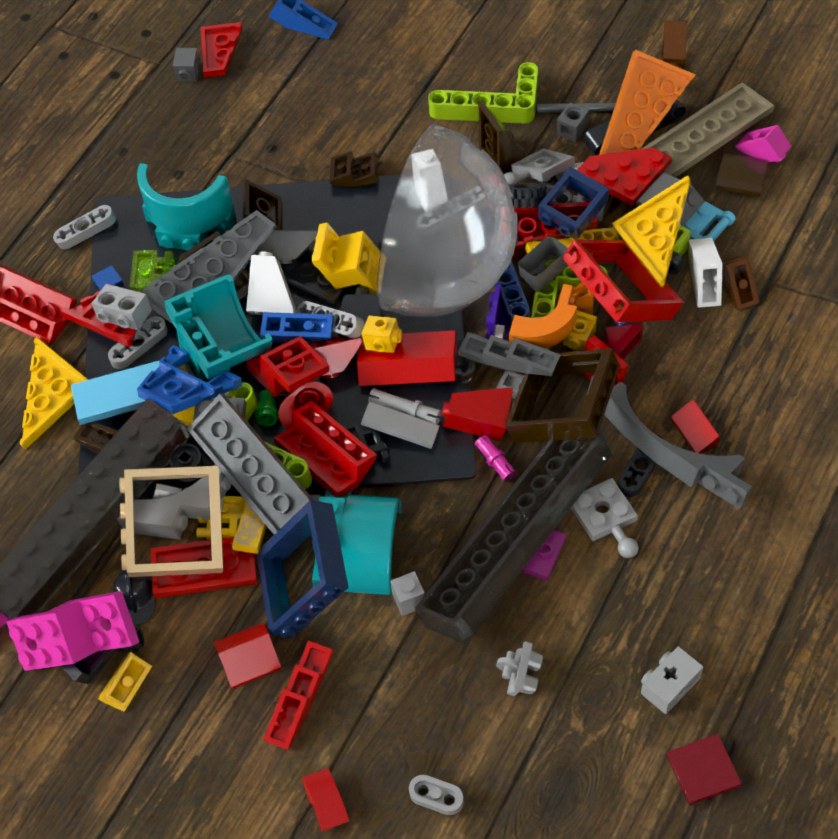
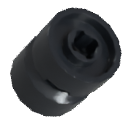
M182 443L177 445L169 454L171 468L205 466L199 448L193 444ZM177 478L175 480L179 486L188 488L201 478Z

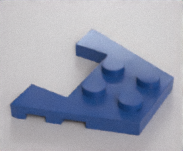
M173 345L168 350L169 355L161 358L159 367L156 371H151L137 388L138 397L171 414H176L203 401L213 399L219 394H225L240 388L242 380L241 377L225 370L209 382H205L178 369L190 361L189 352Z

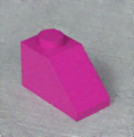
M775 125L747 132L735 147L737 150L753 158L777 163L786 157L785 153L791 148V144L780 127Z

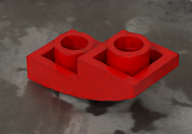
M329 768L301 777L309 802L313 805L321 831L349 822L346 809Z

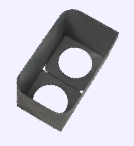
M553 237L545 238L519 261L520 280L534 291L539 292L568 266L562 259L568 247ZM548 260H556L547 269H545L544 265Z

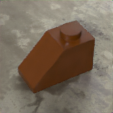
M735 256L723 260L722 286L736 310L760 303L749 258Z

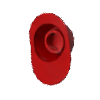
M310 381L295 389L281 403L278 411L279 419L283 426L288 429L293 427V412L311 401L327 412L333 403V393L330 388L324 383Z

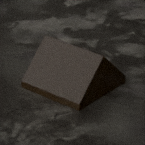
M245 179L243 181V219L257 210L276 224L274 230H282V197Z

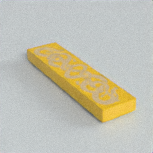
M247 501L232 543V548L237 551L258 554L267 525Z

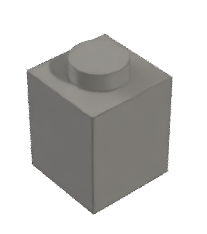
M415 571L390 581L392 595L401 616L426 607L425 593Z

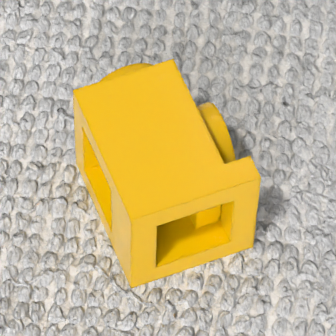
M577 310L575 326L564 339L563 345L573 350L584 351L587 340L594 336L596 332L597 317Z

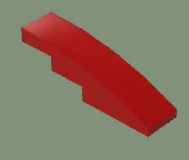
M311 641L307 642L299 665H295L287 688L282 690L264 736V741L287 750L290 749L316 697L334 650Z

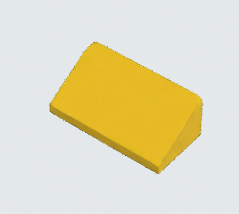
M129 652L122 659L98 699L124 712L152 666L132 652Z

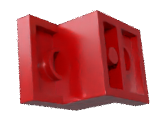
M301 336L246 362L248 371L274 398L285 390L291 392L329 372V364Z

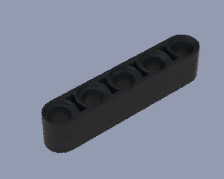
M676 99L653 132L680 120L684 116L686 108L678 99ZM610 120L591 128L583 137L584 143L595 155L600 153Z

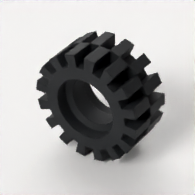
M516 183L505 186V203L507 207L511 208L538 207L547 195L546 184Z

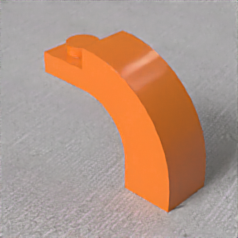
M563 284L556 308L544 317L529 318L514 315L509 332V342L513 343L514 339L517 338L546 349L564 340L574 328L577 319L576 296L572 295L573 286Z

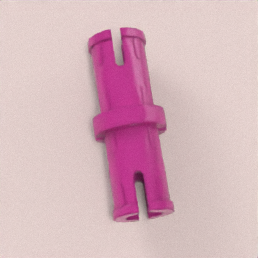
M484 435L485 440L483 437H480L475 445L488 460L486 461L487 464L498 472L504 482H508V479H513L517 471L504 457L505 453L494 445L488 435Z

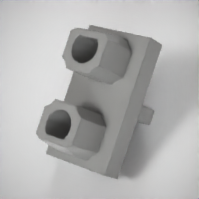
M525 641L523 647L517 649L516 653L508 651L506 657L497 660V668L503 671L502 678L510 679L507 690L508 695L515 696L519 692L533 694L537 689L538 678L529 676L526 673L527 668L534 671L540 669L543 655L531 650L532 643Z

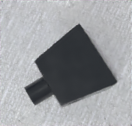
M358 286L355 289V294L343 297L340 311L358 316L365 323L368 316L381 317L378 296L369 294L368 287ZM340 316L337 319L336 326L339 323ZM349 323L348 328H352L353 324ZM341 335V337H345V339H349V337L344 336V335Z

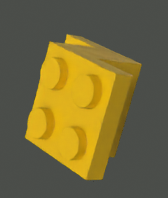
M328 223L319 224L315 248L312 254L314 266L320 270L335 289L361 284V286L369 288V294L379 296L386 258L364 231L338 236Z

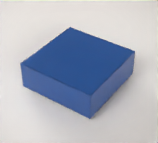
M112 265L92 275V279L99 290H102L105 284L117 287L124 285L123 280Z

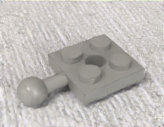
M543 148L512 164V172L506 173L502 177L501 184L505 188V186L514 185L526 178L536 179L538 182L549 181L551 177L564 173L570 166H574L575 158L571 155Z
M613 478L568 498V505L592 542L612 533L619 543L618 552L622 557L632 558L638 553V543L632 538H627L621 529L636 522L638 515ZM606 506L609 508V511L600 513L596 511V508Z

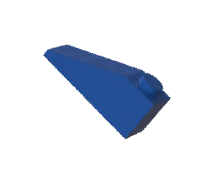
M278 0L268 16L285 28L324 39L330 38L338 24L303 0Z
M263 312L260 335L265 339V335L269 333L272 337V344L287 343L299 336L306 342L328 340L332 338L334 315Z

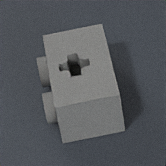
M677 647L672 653L667 651L660 659V665L654 671L650 669L641 680V694L664 714H667L697 683L703 671V666L680 647Z

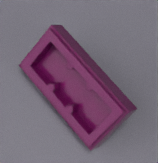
M542 526L524 566V573L548 581L565 543L567 534Z

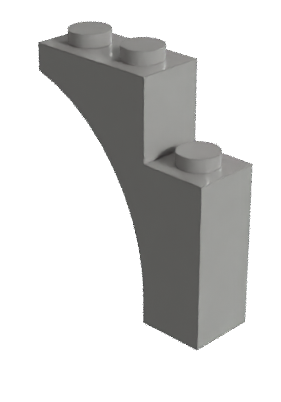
M219 469L220 508L222 511L224 505L223 498L226 491L230 489L231 482ZM202 477L190 487L170 496L148 500L134 499V534L180 540L183 530L187 528L188 518L198 519L200 517L203 520L210 519L209 477ZM119 513L117 521L125 529L126 519H121Z

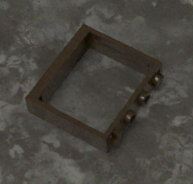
M613 349L557 353L561 356L552 376L595 373L580 417L529 421L544 377L551 376L525 373L522 382L519 384L518 393L512 403V409L505 425L514 443L597 438L620 367Z

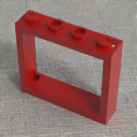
M573 240L562 257L617 323L672 320L685 303L666 281L663 287L659 286L624 240ZM597 262H616L648 300L629 301ZM622 301H623L624 304H625L624 307H622V306L620 305V303H621Z

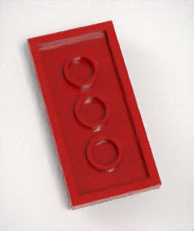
M234 537L222 538L223 573L152 576L153 596L156 599L258 584L255 553L233 550L232 543ZM211 540L151 548V564L212 561Z

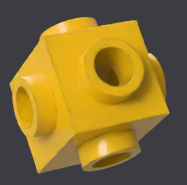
M368 316L361 333L366 350L394 353L397 343H400L402 339V330L399 329L396 318Z

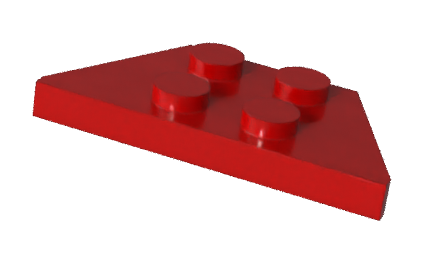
M100 291L92 296L81 299V305L70 310L66 306L60 310L62 316L129 348L133 344L137 330L123 328L120 325L108 322L104 323L96 317L91 303Z

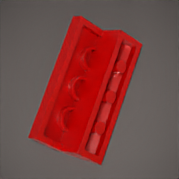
M0 265V322L32 337H38L45 343L52 344L71 321L64 318L60 310L66 306L68 310L74 308L77 298L11 268Z
M456 330L402 333L401 342L397 343L394 353L366 350L363 338L360 336L362 343L359 346L357 359L359 386L456 381L455 355H458Z
M313 401L293 412V427L274 437L275 446L306 461L312 478L336 498H341L356 489L377 458L376 453Z

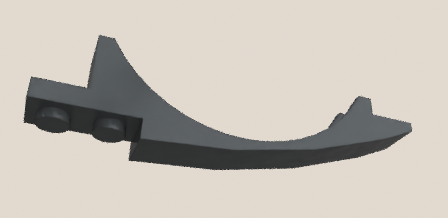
M593 375L592 378H591V382H590V385H589V388H588V391H587V395H588V392H589V389H590V386H591V383H592V380H593L594 375ZM619 382L616 386H613L604 415L627 439L654 462L691 488L698 483L738 509L745 505L752 486L737 477L746 458L741 455L713 456L699 454L682 449L663 440L650 431L634 414L628 402L626 385Z

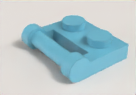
M704 202L683 227L691 230L690 239L712 238L714 242L727 226L732 225L736 218L732 212H724ZM715 220L719 221L707 236H702Z

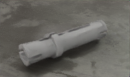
M375 388L370 392V395L379 397V399L369 397L368 401L437 425L440 422V418L432 416H441L442 410L425 406L418 400L413 402Z

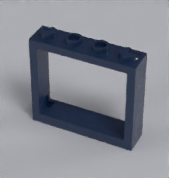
M309 500L259 549L257 559L270 635L281 636L284 639L296 636L301 629L308 625L310 621L323 612L327 606L349 588L333 504ZM312 534L320 581L290 608L283 561Z

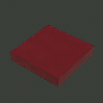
M718 734L666 753V757L689 806L740 788L742 785Z

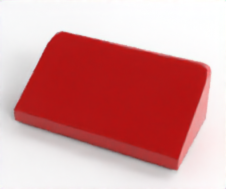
M694 400L687 403L671 416L672 422L693 452L701 454L718 446V433Z

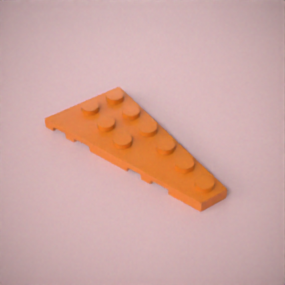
M635 50L632 53L599 155L640 149L696 74Z

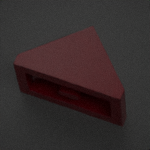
M633 324L606 327L605 345L612 348L621 359L625 360L642 341L644 326Z

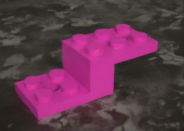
M122 591L70 600L47 612L15 617L6 621L10 637L14 641L18 652V659L24 671L74 664L97 651L129 647L139 643Z

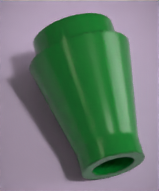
M268 390L260 392L255 412V418L262 426H272L279 418L275 399Z

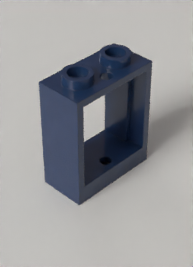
M570 166L538 205V218L545 225H551L558 229L562 235L577 240L608 202L609 188ZM567 187L592 201L576 221L552 208V205Z

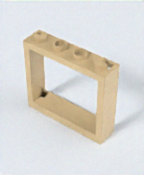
M219 466L124 470V478H120V493H125V503H120L121 519H126V528L121 529V544H126V554H123L121 559L122 570H127L128 577L223 573ZM209 477L212 561L135 565L133 480Z

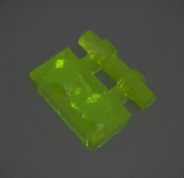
M157 250L134 251L130 290L137 292L152 284V281L171 271L175 266L174 253L166 251L164 257H158ZM157 268H162L163 273L156 274Z

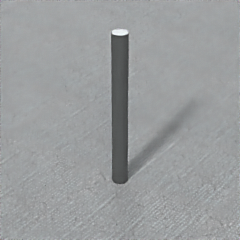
M569 103L537 104V113L563 112ZM573 103L588 109L589 112H613L616 103Z

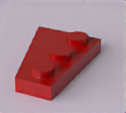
M242 22L201 27L204 78L226 75L243 29Z

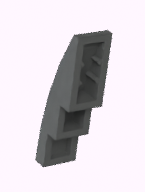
M470 332L467 333L458 353V356L497 368L552 376L561 356L517 338L512 343L491 335L488 340Z

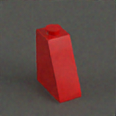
M513 388L452 393L450 401L444 402L441 413V416L445 417L443 427L481 437L488 435L490 439L501 441L506 430L505 425L509 416Z

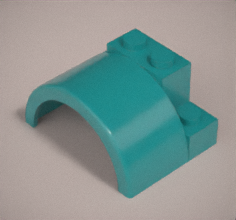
M139 164L137 180L144 202L142 208L146 221L157 226L155 233L159 246L188 251L208 238L210 232L218 231L219 234H225V231L231 230L236 225L237 218L226 176L218 175L215 182L198 195L188 198H169L158 194L150 187L146 175L148 164Z
M229 274L164 301L166 313L177 329L179 347L189 352L190 361L188 362L200 380L205 378L210 380L225 370L231 371V367L264 354L272 348V337L270 334L267 333L265 339L261 340L249 324L239 302L234 280Z
M326 490L325 497H319V501L333 504L349 586L344 592L390 595L392 591L390 581L392 580L393 537L397 513L402 514L401 500L390 497L352 495L351 492L341 498H336ZM316 556L312 576L313 587L320 581Z

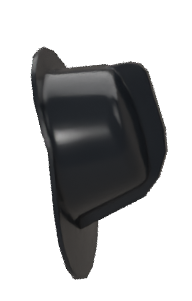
M124 570L115 579L113 592L122 591L133 625L138 626L148 621L155 611L156 599L153 596L152 576L128 577L127 570Z

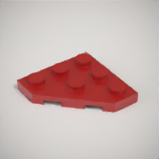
M653 147L589 156L577 170L609 188L610 195L634 206L636 200L672 163V157Z

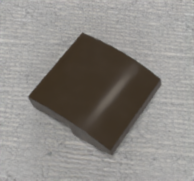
M352 151L332 157L330 184L355 187L378 182V157L376 152L354 158Z
M724 153L715 189L760 197L768 160Z

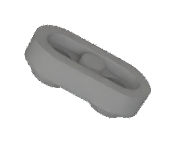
M428 775L416 776L409 784L410 798L417 805L445 815H454L463 807V793L459 787ZM421 789L428 790V793L424 796L420 795L418 792ZM447 798H452L455 802L452 805H447L444 801Z

